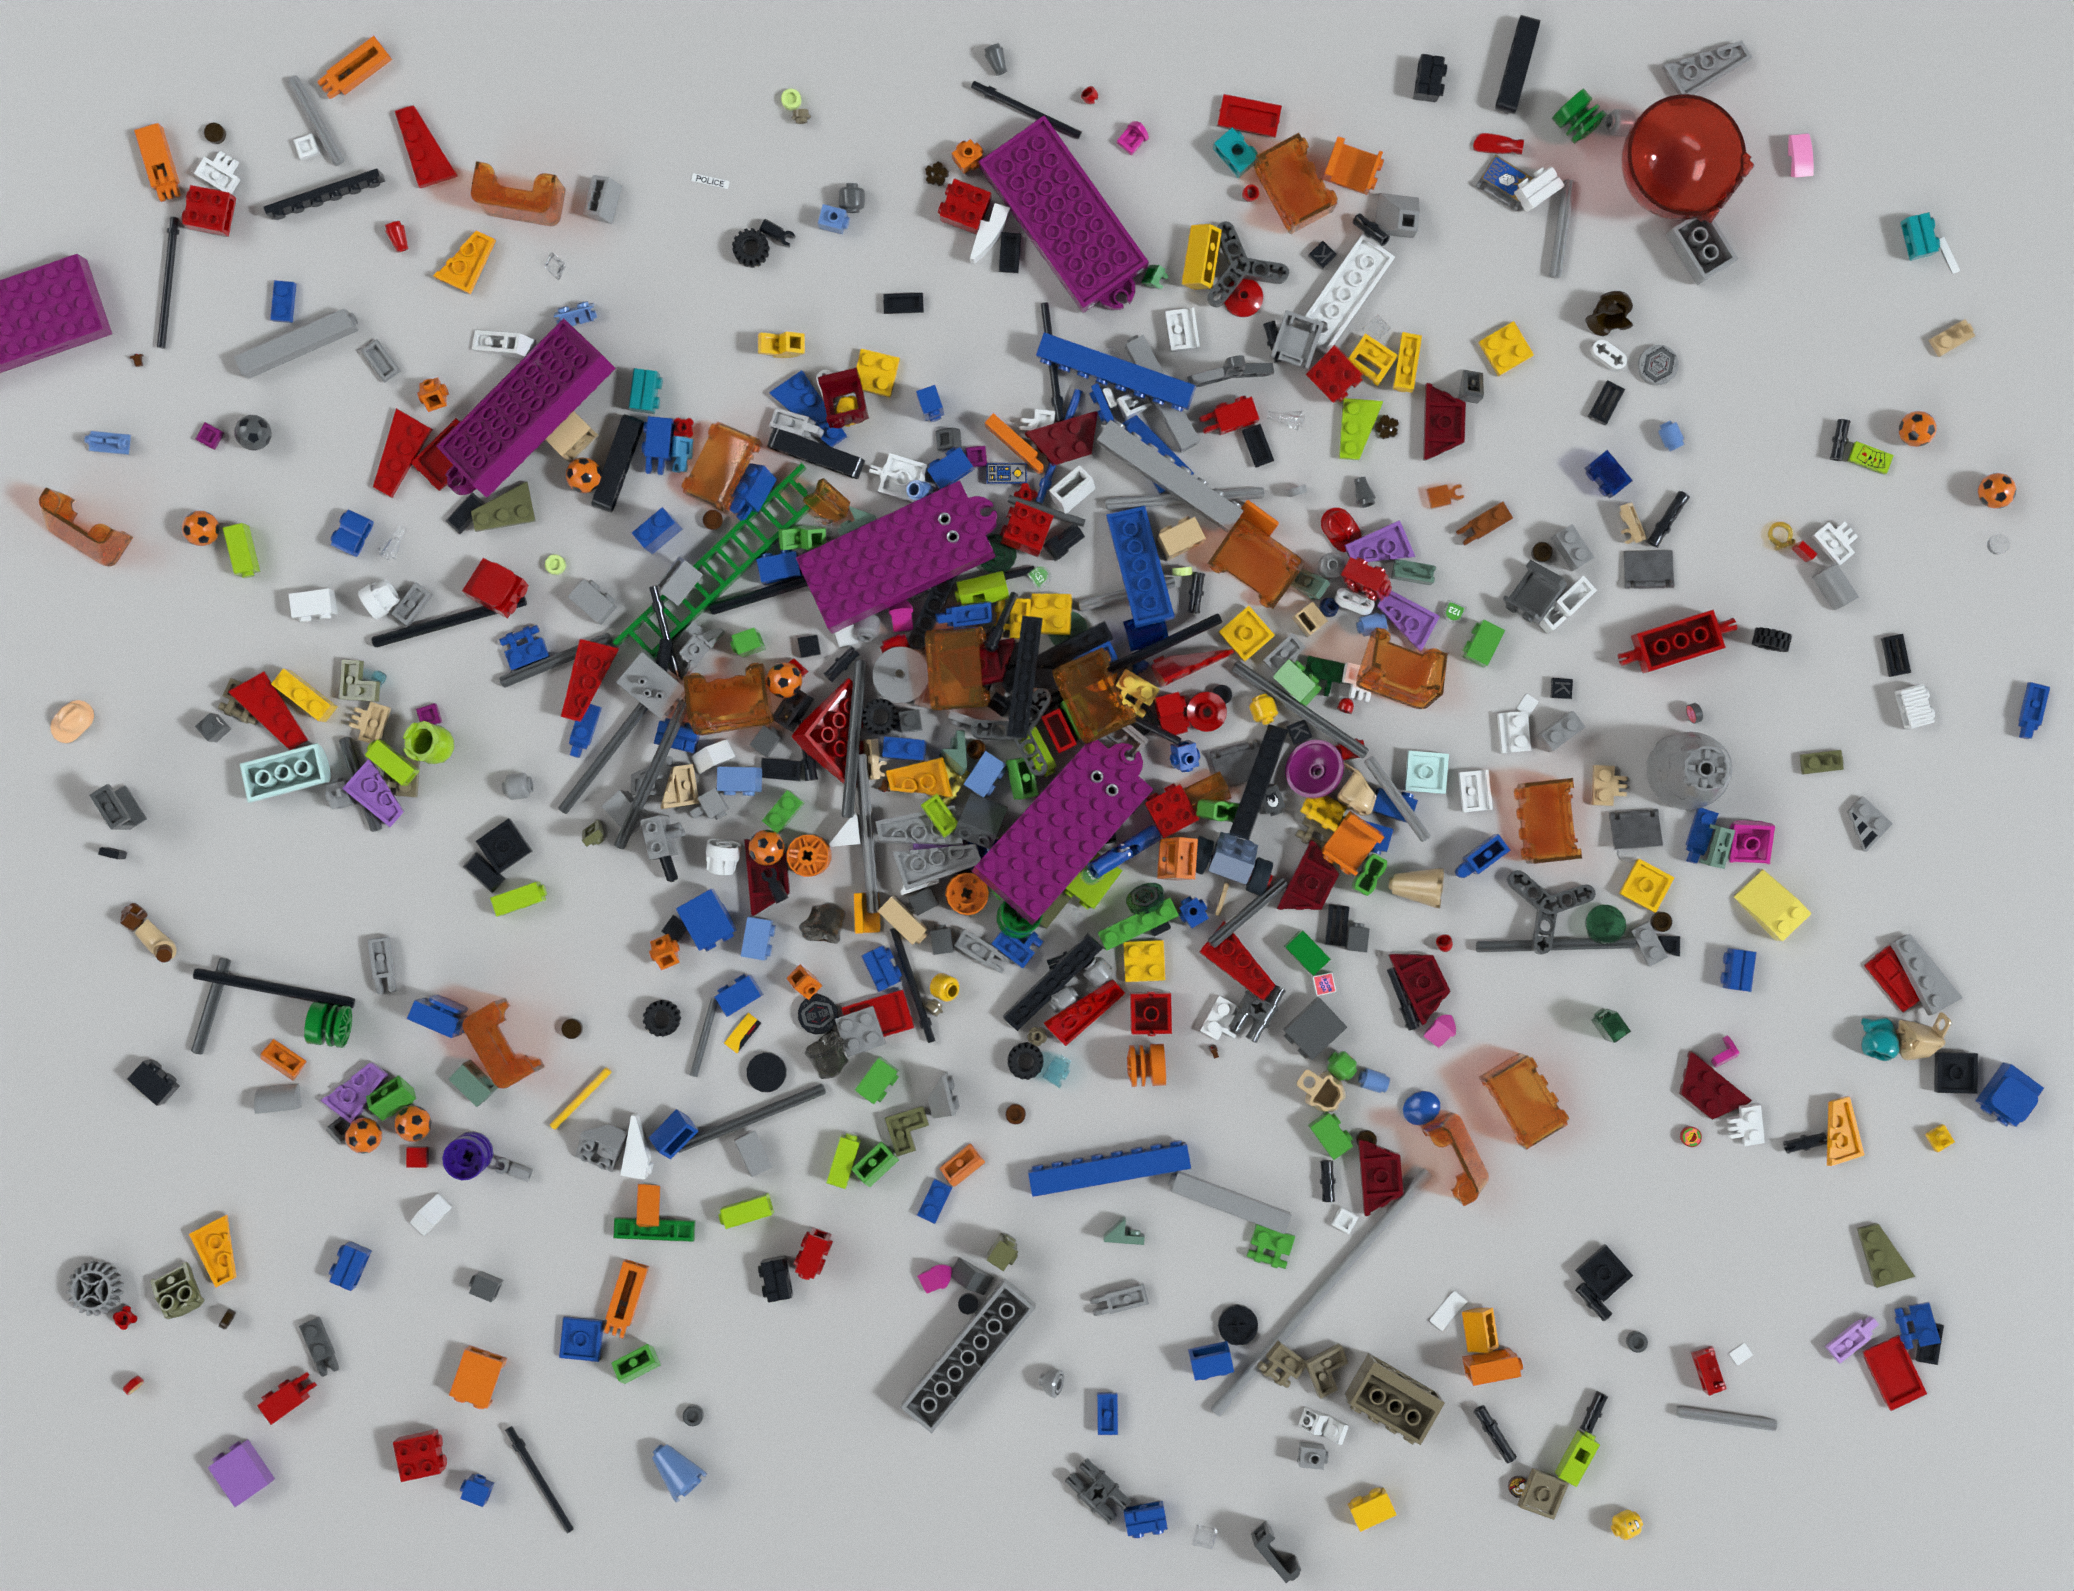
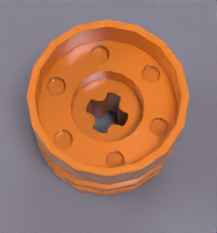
M802 835L795 838L787 850V862L790 868L796 874L803 877H812L823 873L829 867L832 860V851L829 844L823 838L816 835ZM805 851L813 853L811 861L804 859Z
M958 873L946 885L945 896L947 903L959 914H976L984 908L988 901V887L974 873ZM963 888H966L967 890L971 889V893H969V898L961 896V894L963 893Z
M1150 1044L1149 1053H1145L1143 1045H1139V1054H1135L1134 1045H1129L1127 1073L1131 1087H1137V1078H1141V1086L1145 1087L1146 1077H1150L1152 1086L1166 1085L1164 1044Z

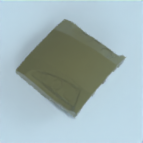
M188 1262L182 1263L183 1266L158 1279L150 1280L154 1297L166 1319L183 1316L199 1308L205 1301L200 1294L192 1268Z

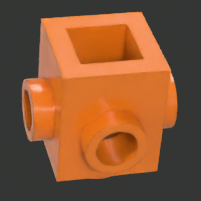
M970 139L967 142L964 140L956 146V150L951 154L958 168L963 174H966L971 169L974 171L979 168V161L983 159L982 153L984 152L977 142L974 144Z
M438 377L426 379L419 383L420 392H417L418 398L422 404L424 403L428 412L447 406V395H449L445 383L441 384Z
M669 934L650 941L652 950H649V954L653 962L656 961L661 970L680 963L678 957L679 945L676 940L671 939Z

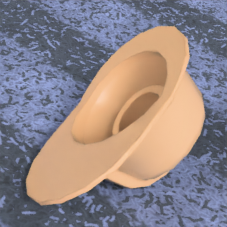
M76 700L68 703L59 710L51 721L50 728L53 737L62 743L73 742L93 723L94 710L85 701Z

